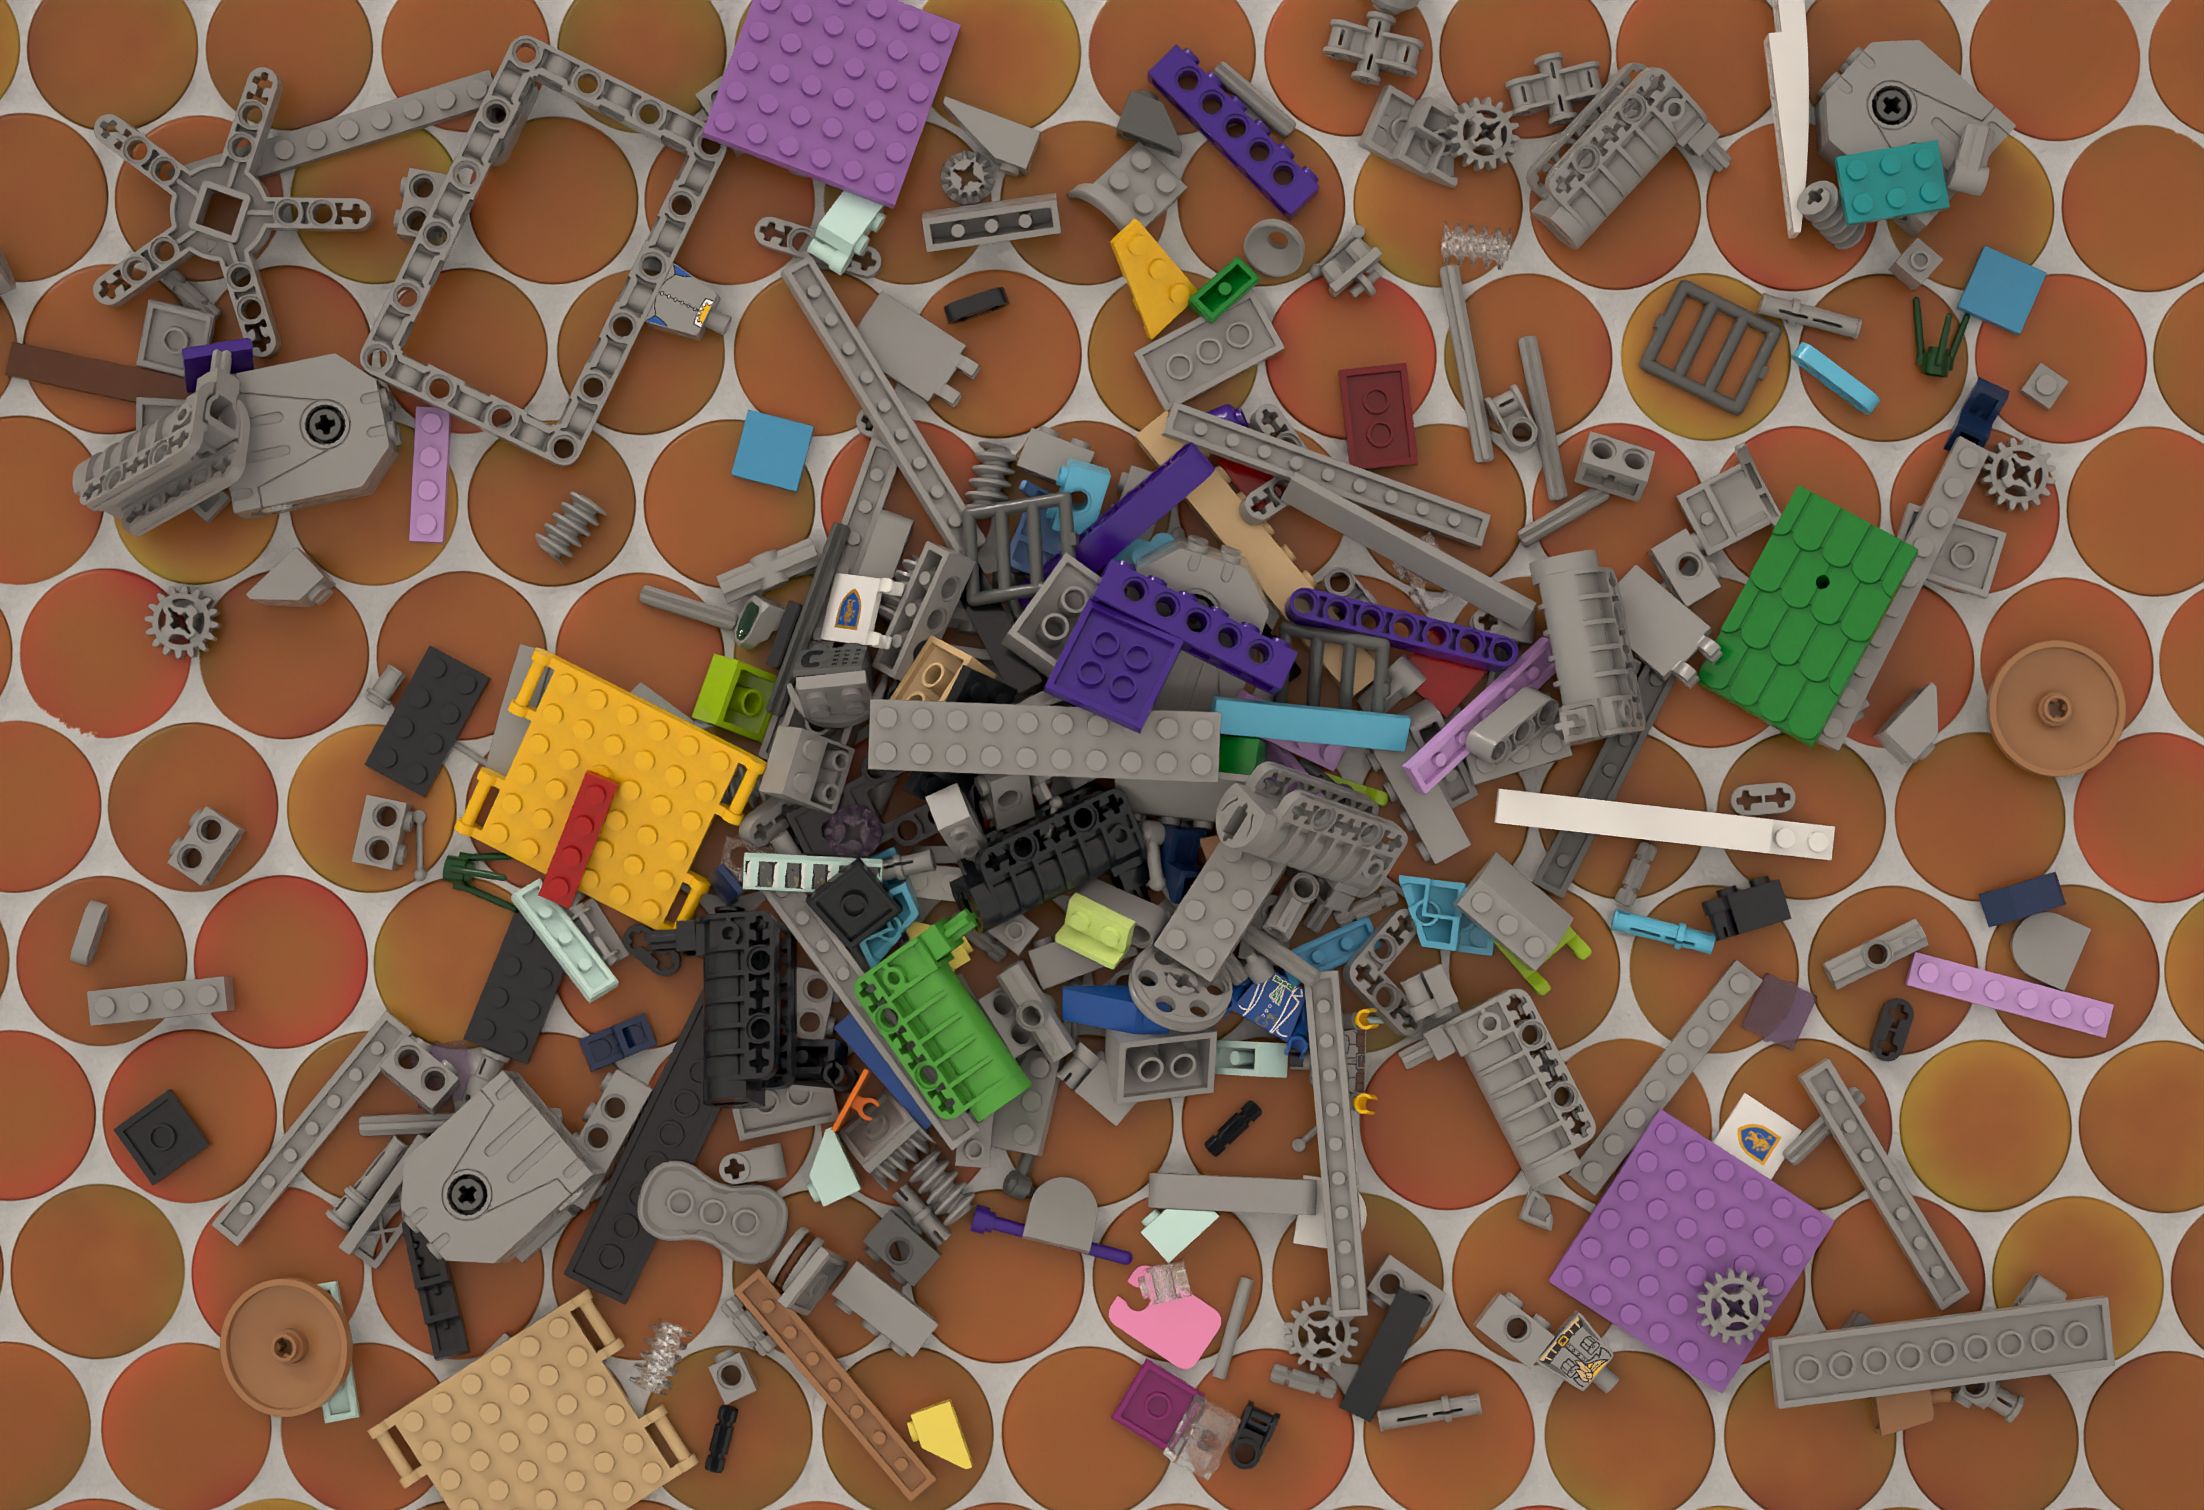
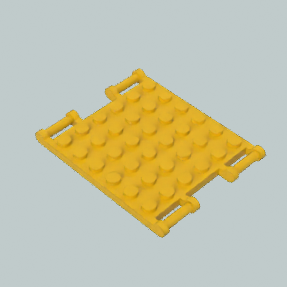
M535 648L531 656L533 662L516 699H512L508 707V711L512 714L531 721L507 776L489 768L481 767L477 775L479 780L463 817L457 819L454 829L462 835L471 836L546 874L586 771L591 770L620 782L578 891L655 930L676 929V922L674 924L668 921L667 917L683 883L688 884L691 890L676 921L692 920L703 894H707L711 887L707 878L691 871L690 868L715 815L721 816L723 820L737 826L741 824L744 817L742 811L759 775L764 774L767 762L547 650ZM545 666L554 669V672L538 708H535L529 702ZM739 764H742L747 768V771L731 805L722 802ZM491 786L500 789L482 827L476 824L475 821Z

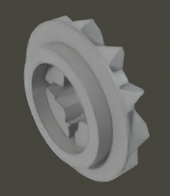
M963 150L960 153L951 155L942 167V188L950 199L959 204L972 205L981 202L990 194L994 186L993 168L989 160L979 152ZM971 165H974L973 176L981 183L969 181L967 186L965 185L964 189L961 190L962 178L955 171L966 173L968 168L970 169Z

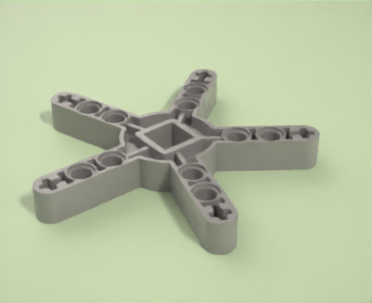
M267 67L255 68L247 78L220 162L203 164L191 170L128 122L113 114L100 116L94 124L95 136L101 143L172 195L170 203L172 226L100 276L93 286L95 298L104 305L120 307L196 254L206 260L220 263L243 338L251 339L253 355L263 359L275 357L280 352L282 346L279 331L254 256L265 245L271 232H364L371 229L375 224L376 213L371 205L356 198L271 197L266 186L255 176L284 86L280 76ZM268 78L273 83L271 89L265 88L263 90L258 84L260 80L266 81ZM254 95L260 99L262 97L264 100L268 101L267 105H264L258 100H253ZM254 108H260L263 114L261 121L258 124L249 125L247 114ZM109 125L114 126L119 133L127 137L124 142L110 135L109 131H107ZM243 140H249L252 146L250 154L246 157H239L236 152L237 145ZM145 143L147 146L146 156L141 160H135L133 157L134 147L137 144ZM165 164H173L175 168L174 176L170 180L163 181L160 176L161 168ZM213 191L243 201L232 235L202 225ZM288 206H296L298 209L297 219L292 223H286L283 219V211ZM323 206H330L333 213L331 220L324 224L319 223L317 220L318 210ZM340 206H342V211L345 213H357L358 207H360V210L366 213V217L360 218L358 224L353 218L342 217ZM171 243L175 253L170 260L163 261L160 257V249L163 245ZM138 263H144L147 268L146 276L136 281L132 276L133 267ZM242 269L249 270L251 275L250 282L244 287H239L235 280L236 274ZM126 281L128 284L131 285V287L129 288L128 286L123 285L122 283ZM109 284L119 286L114 290L115 298L106 296L109 292L107 287ZM257 301L261 306V313L256 319L250 320L246 315V307L249 303ZM267 324L266 327H260L263 337L271 339V342L266 344V351L257 347L256 343L261 342L260 333L255 329L251 330L250 327Z

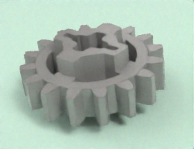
M1475 97L1469 101V105L1464 102L1458 106L1459 113L1455 112L1449 117L1454 125H1450L1445 129V132L1453 134V138L1446 142L1447 146H1455L1457 149L1452 154V157L1456 158L1461 155L1464 158L1462 161L1463 167L1474 163L1473 168L1475 172L1482 170L1484 165L1487 171H1491L1496 168V164L1502 166L1507 163L1506 156H1511L1516 152L1511 144L1518 142L1520 139L1517 135L1512 134V130L1519 127L1518 123H1510L1509 121L1513 112L1503 113L1501 111L1503 102L1501 101L1492 106L1491 97L1483 99L1481 104L1479 99ZM1482 113L1487 114L1492 118H1486L1482 115ZM1490 127V130L1486 132V135L1483 137V139L1481 138L1475 142V139L1479 136V133H1481L1482 130H1485ZM1472 150L1481 151L1484 156L1476 154Z
M2014 437L2007 441V447L2002 442L1995 445L1998 454L1990 451L1987 457L1990 464H1984L1981 469L1987 473V476L1980 480V484H1989L1990 489L1985 492V495L1987 497L1995 494L1997 497L1994 502L1995 506L2006 502L2007 511H2012L2016 504H2018L2020 511L2023 512L2028 510V502L2033 507L2041 504L2038 496L2046 498L2051 494L2045 487L2055 484L2056 480L2048 477V473L2054 471L2056 467L2046 464L2051 454L2041 455L2039 453L2042 446L2040 443L2031 448L2029 447V438H2024L2017 445ZM2016 453L2027 455L2031 460L2021 459ZM1998 464L2002 468L1999 480H1997L1996 476ZM2021 469L2024 475L2014 480L2012 474ZM2038 469L2039 481L2036 485V483L2034 482L2035 472ZM2009 489L2017 491L2019 496L2022 495V497L2010 495L2004 490Z
M187 585L182 586L181 593L175 587H169L168 597L158 593L157 597L160 601L158 606L155 604L148 605L154 611L153 616L145 617V621L153 625L152 628L146 631V634L157 637L152 645L156 648L165 645L162 654L170 656L175 650V656L179 660H183L185 652L191 658H197L196 649L198 648L208 652L209 648L206 644L208 639L211 641H217L218 639L212 634L213 629L221 628V624L213 621V618L218 616L220 611L209 608L214 600L210 597L201 600L203 591L196 589L191 595V589ZM188 600L193 601L194 604L183 608L175 602ZM165 613L166 621L165 625L162 627V618ZM177 614L187 618L185 622L190 632L179 627L181 623L178 620ZM204 618V628L201 632L200 622ZM185 637L191 643L178 645L172 643V641Z
M1727 1268V1276L1722 1277L1716 1271L1714 1272L1716 1281L1713 1284L1706 1280L1703 1282L1708 1290L1706 1293H1697V1297L1704 1301V1304L1697 1306L1696 1311L1706 1315L1700 1320L1702 1326L1712 1325L1708 1332L1710 1336L1714 1337L1720 1332L1723 1343H1727L1729 1337L1733 1336L1738 1345L1741 1344V1336L1746 1335L1751 1341L1754 1340L1752 1331L1755 1328L1764 1332L1765 1328L1760 1322L1762 1319L1771 1320V1315L1764 1311V1308L1772 1306V1301L1762 1297L1769 1290L1766 1286L1756 1287L1760 1280L1756 1275L1748 1280L1745 1269H1741L1739 1275L1735 1276L1732 1268ZM1728 1284H1741L1735 1290H1724L1722 1288ZM1753 1294L1757 1302L1755 1314L1750 1311L1749 1301L1753 1298ZM1722 1297L1733 1302L1739 1300L1738 1303L1746 1315L1735 1310L1729 1312V1307ZM1713 1298L1716 1299L1719 1306V1311L1715 1314V1318L1711 1311ZM1744 1322L1746 1324L1739 1328H1727L1731 1323Z
M1314 1296L1313 1305L1310 1306L1306 1301L1302 1300L1301 1306L1303 1310L1301 1312L1294 1309L1290 1311L1293 1317H1295L1294 1322H1285V1326L1291 1329L1292 1333L1285 1335L1284 1340L1293 1341L1294 1343L1288 1349L1289 1353L1295 1354L1299 1352L1300 1355L1297 1363L1301 1365L1306 1360H1309L1310 1370L1313 1371L1317 1363L1322 1364L1324 1371L1329 1370L1330 1362H1334L1338 1367L1342 1366L1340 1357L1344 1355L1351 1358L1352 1354L1347 1348L1349 1345L1357 1346L1358 1344L1355 1339L1351 1338L1352 1333L1359 1331L1358 1327L1350 1326L1348 1323L1354 1316L1333 1318L1332 1297L1329 1296L1325 1304H1321L1318 1296ZM1315 1311L1329 1312L1324 1318L1312 1319L1308 1316ZM1339 1321L1342 1322L1344 1328L1343 1341L1336 1337L1335 1327ZM1308 1324L1318 1328H1323L1325 1325L1328 1326L1326 1332L1334 1343L1328 1340L1325 1341L1322 1338L1318 1342L1314 1341L1316 1335ZM1299 1326H1302L1307 1333V1340L1303 1347L1298 1338ZM1330 1348L1334 1351V1353L1327 1356H1314L1318 1349Z

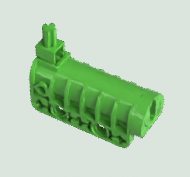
M967 908L950 920L948 917H945L933 924L919 936L903 945L859 977L854 985V993L934 1111L941 1118L951 1120L967 1109H970L977 1121L981 1122L1033 1084L949 964L954 959L951 952L964 943L962 937L978 925L975 920L978 917L974 912L970 913ZM873 983L876 989L873 993L869 994L866 988ZM885 998L887 1002L877 1006L876 1003ZM886 1008L896 1012L898 1016L897 1025L890 1024L884 1014ZM905 1027L906 1031L898 1036L896 1032ZM912 1040L916 1046L913 1050L909 1051L905 1045ZM924 1055L926 1059L922 1060L919 1063L915 1061L919 1057ZM926 1065L936 1070L938 1075L936 1082L929 1081L924 1074V1067ZM942 1084H944L946 1088H944L940 1092H937L935 1090ZM952 1097L955 1104L947 1108L944 1102Z

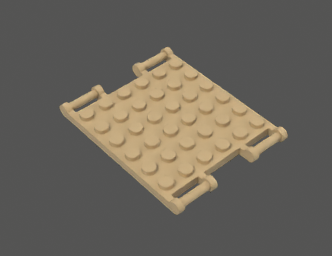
M588 1288L367 1430L372 1439H377L401 1476L399 1481L404 1489L423 1476L428 1475L450 1510H626L700 1461L694 1453L690 1454L666 1417L668 1412L663 1404L658 1405L639 1417L603 1361L621 1350L625 1345L620 1337L616 1339L592 1302L591 1298H593V1295ZM581 1308L604 1344L603 1348L598 1351L596 1350L572 1311L574 1309ZM653 1422L679 1461L673 1466L670 1465L647 1429V1426ZM395 1425L421 1464L414 1470L387 1431Z

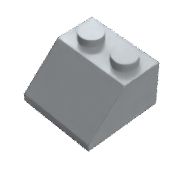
M295 547L246 595L263 606L313 607L315 604L318 606L322 605L332 596L333 591L331 589L336 583L309 554Z
M1930 682L1919 687L1872 736L1901 764L1911 761L1914 763L1918 760L1922 761L1936 747L1932 741L1938 736L1937 686Z

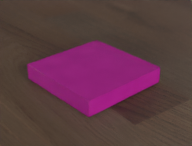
M1146 1358L1111 1418L1170 1454L1205 1394Z

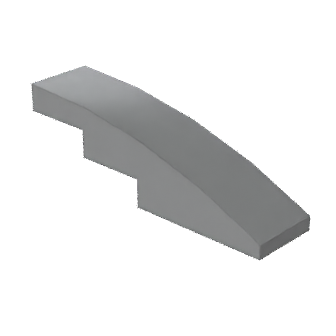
M522 644L519 646L486 763V768L504 776H507L531 723L530 720L516 716L508 711L511 700L516 699L533 662L531 656L535 648ZM545 666L529 702L535 708H538L545 692L544 686L550 671V667Z

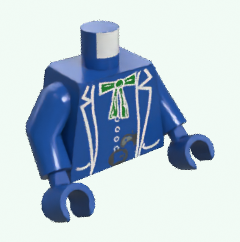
M1281 968L1279 973L1274 971L1273 975L1261 984L1253 983L1250 977L1239 986L1232 984V998L1223 1018L1227 1017L1231 1011L1236 1012L1286 1042L1287 1045L1284 1050L1286 1056L1291 1048L1299 1050L1301 1055L1298 1060L1301 1061L1308 1049L1307 1042L1309 1039L1305 989L1299 985L1292 987L1283 968Z

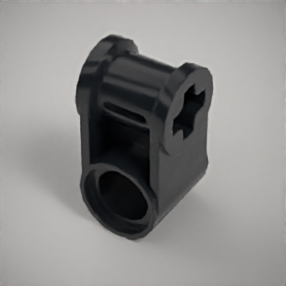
M1249 1400L1247 1402L1228 1450L1229 1458L1235 1466L1246 1470L1257 1465L1267 1442L1270 1441L1281 1414L1277 1412L1271 1414L1254 1406L1253 1401ZM1254 1417L1258 1420L1265 1422L1266 1424L1262 1425L1256 1421L1251 1420V1418ZM1247 1443L1253 1447L1254 1455L1248 1462H1239L1235 1457L1236 1448L1241 1444Z

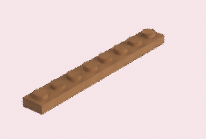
M760 1268L733 1290L740 1301L910 1502L937 1480V1477L797 1312L785 1308L778 1302L782 1293L767 1279L766 1274Z

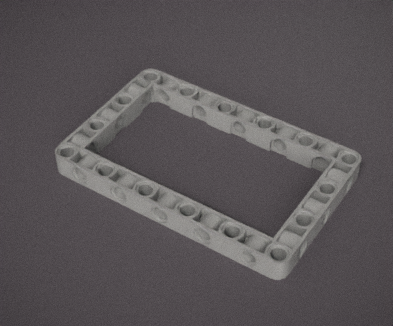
M524 35L514 39L360 353L362 368L371 377L555 466L569 467L575 464L715 178L728 146L718 143L720 150L712 155L706 154L701 148L702 141L707 139L702 137L706 125L705 122L532 36ZM528 47L535 52L536 56L533 61L524 63L518 60L516 53L519 49ZM583 78H591L596 82L597 89L589 94L583 93L579 89L578 83ZM533 81L686 156L682 168L670 188L651 232L639 252L621 294L609 314L598 341L556 425H549L529 415L527 411L492 394L487 395L467 385L465 381L430 364H423L405 355L402 351ZM492 108H500L505 112L506 118L501 123H491L486 117L488 111ZM645 108L654 109L659 119L653 124H646L641 120L640 112ZM464 168L472 169L477 175L476 180L468 185L460 183L457 179L459 171ZM676 199H685L690 204L691 210L685 215H678L673 211L671 204ZM434 229L443 230L447 235L446 241L439 246L432 245L427 240L430 231ZM648 259L657 260L661 265V272L655 276L647 275L642 269L644 261ZM412 290L417 295V301L411 307L400 305L397 300L400 292ZM620 319L627 320L632 326V332L624 337L618 336L613 330V324ZM378 350L384 352L387 355V362L383 367L373 368L368 364V357L372 352ZM589 380H596L601 383L603 392L598 397H589L583 390L584 384ZM436 381H444L449 385L450 391L444 398H435L430 393L431 385ZM498 411H506L512 417V422L506 428H497L492 423L493 415ZM563 440L571 443L574 450L573 454L565 459L559 458L554 452L555 444Z

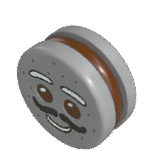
M804 1226L800 1227L776 1258L767 1274V1279L772 1283H777L778 1286L782 1287V1290L786 1291L820 1246H825V1241L819 1236L816 1238Z

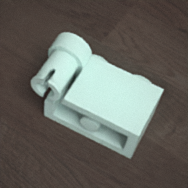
M843 191L818 224L815 239L813 238L807 253H811L829 264V269L842 275L854 254L856 253L860 256L870 240L867 237L870 232L874 231L877 233L886 219V215L883 214L885 206Z

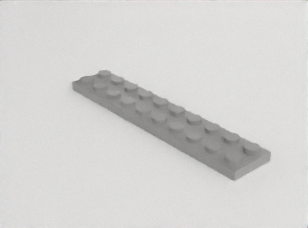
M870 699L868 769L1218 783L1221 712L1152 710L1139 734L1080 707Z
M2104 1295L1768 1338L1775 1407L1778 1409L2115 1366L2108 1297Z

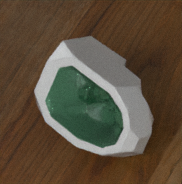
M758 594L754 595L746 602L738 618L734 632L736 644L746 650L756 649L779 629L786 608L771 599Z

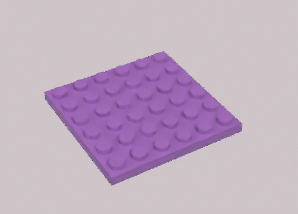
M753 0L704 127L702 137L894 209L961 25L898 0Z
M1659 1108L1549 1276L1548 1281L1718 1392L1723 1393L1762 1332L1755 1328L1752 1331L1754 1340L1751 1341L1746 1335L1741 1336V1344L1738 1345L1733 1336L1729 1337L1727 1343L1721 1341L1720 1332L1714 1337L1710 1336L1708 1332L1712 1325L1702 1326L1700 1320L1706 1315L1696 1311L1697 1306L1704 1304V1301L1697 1297V1293H1706L1708 1290L1703 1282L1706 1280L1713 1284L1716 1281L1714 1278V1272L1716 1271L1722 1277L1727 1276V1268H1732L1735 1276L1739 1275L1741 1269H1745L1748 1280L1754 1275L1760 1279L1756 1286L1757 1288L1766 1286L1769 1290L1762 1297L1772 1301V1306L1764 1308V1311L1768 1312L1772 1318L1835 1221ZM1728 1284L1722 1288L1724 1290H1735L1741 1284ZM1753 1294V1298L1749 1301L1750 1311L1755 1314L1757 1302ZM1722 1297L1729 1307V1312L1735 1310L1746 1315L1738 1303L1739 1300L1733 1302ZM1713 1298L1711 1311L1715 1318V1314L1719 1311V1306L1716 1299ZM1762 1319L1760 1323L1766 1328L1770 1320ZM1744 1322L1731 1323L1727 1328H1739L1746 1324Z

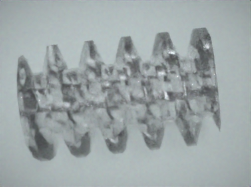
M1444 221L1440 243V254H1442L1444 264H1448L1452 255H1455L1458 266L1462 265L1465 257H1469L1471 267H1475L1479 258H1482L1485 269L1489 268L1492 260H1496L1498 270H1502L1509 258L1512 228H1509L1505 237H1503L1501 228L1495 227L1490 236L1486 225H1482L1478 234H1476L1474 224H1469L1463 233L1461 223L1455 222L1452 230L1449 231L1447 221Z
M658 1318L661 1321L660 1324H649L648 1327L656 1336L644 1337L643 1340L651 1349L640 1350L638 1353L646 1362L634 1364V1368L641 1373V1376H630L629 1380L642 1389L666 1396L661 1389H671L673 1383L666 1376H676L678 1370L671 1363H681L683 1360L682 1356L675 1350H686L688 1346L680 1337H691L693 1332L682 1325Z

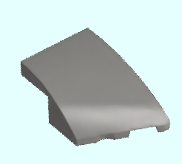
M1390 84L1383 86L1358 146L1389 163L1438 184L1454 188L1458 183L1457 177H1454V158L1452 157V154L1457 149L1455 146H1447L1446 142L1453 138V134L1445 132L1448 126L1454 125L1449 117L1455 112L1431 97L1415 100Z

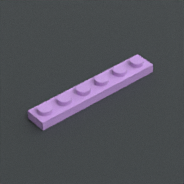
M1541 637L1402 766L1418 793L1426 794L1470 753L1466 749V739L1469 732L1522 688L1531 686L1538 690L1556 673L1555 664L1548 661V657L1552 656L1550 640L1548 638Z
M1917 952L1912 953L1904 984L2101 1038H2106L2114 1007L2113 1004Z

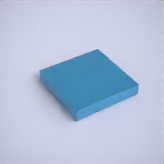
M1984 246L1956 309L2018 336L2023 329L2047 273Z
M748 409L731 475L797 493L812 440L814 426Z

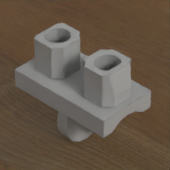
M1357 238L1345 249L1346 254L1355 263L1346 271L1334 258L1321 268V273L1329 284L1328 292L1333 298L1338 296L1354 281L1357 284L1349 290V293L1354 298L1363 291L1369 297H1373L1377 293L1372 284L1381 276L1375 269L1367 276L1364 273L1380 261L1382 253L1376 246L1371 249L1363 240Z

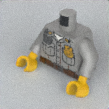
M1375 1008L1343 1014L1351 1110H1357V1112L1366 1115L1375 1114V1112L1366 1109L1367 1100H1378L1377 1096L1365 1093L1366 1030L1379 1026V1023L1370 1024L1367 1016L1370 1012H1377ZM1310 1044L1309 1050L1306 1051L1301 1061L1298 1060L1301 1055L1299 1050L1290 1049L1289 1070H1309V1084L1313 1085Z

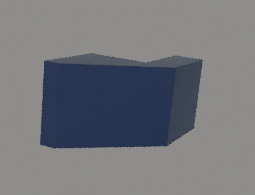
M1979 377L1964 401L1943 449L1950 451L1956 438L1959 436L1983 448L1989 439L1992 425L2007 401L2010 391Z
M1167 826L1160 858L1170 902L1174 904L1181 903L1202 870L1201 867L1195 865L1200 838L1203 833L1197 828Z
M2056 872L1979 894L1988 927L2066 905Z

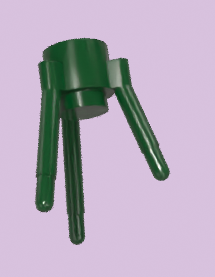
M1914 297L1913 312L1917 347L1915 365L1922 366L1921 374L1946 378L1948 377V372L1953 369L1954 359L1966 331L1970 315L1964 314L1951 348L1948 350L1946 346L1951 328L1952 314H1946L1939 347L1930 346L1928 347V352L1925 353L1919 297Z
M460 852L459 856H447L443 868V881L453 883V889L466 891L510 911H519L515 905L467 884V882L472 883L474 877L506 881L507 876L505 874L476 869V864L471 861L512 859L511 856L505 853L470 854Z

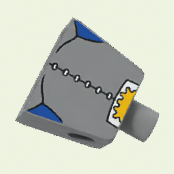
M672 263L645 322L653 329L701 341L707 328L724 335L729 328L732 317L716 310L721 299L718 293L678 265Z

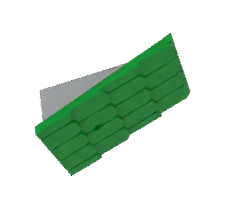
M1798 485L1774 527L1768 543L1752 569L1747 583L1720 629L1721 632L1715 642L1721 647L1722 657L1714 665L1708 659H1705L1698 674L1700 680L1696 684L1813 749L1919 553L1918 549Z

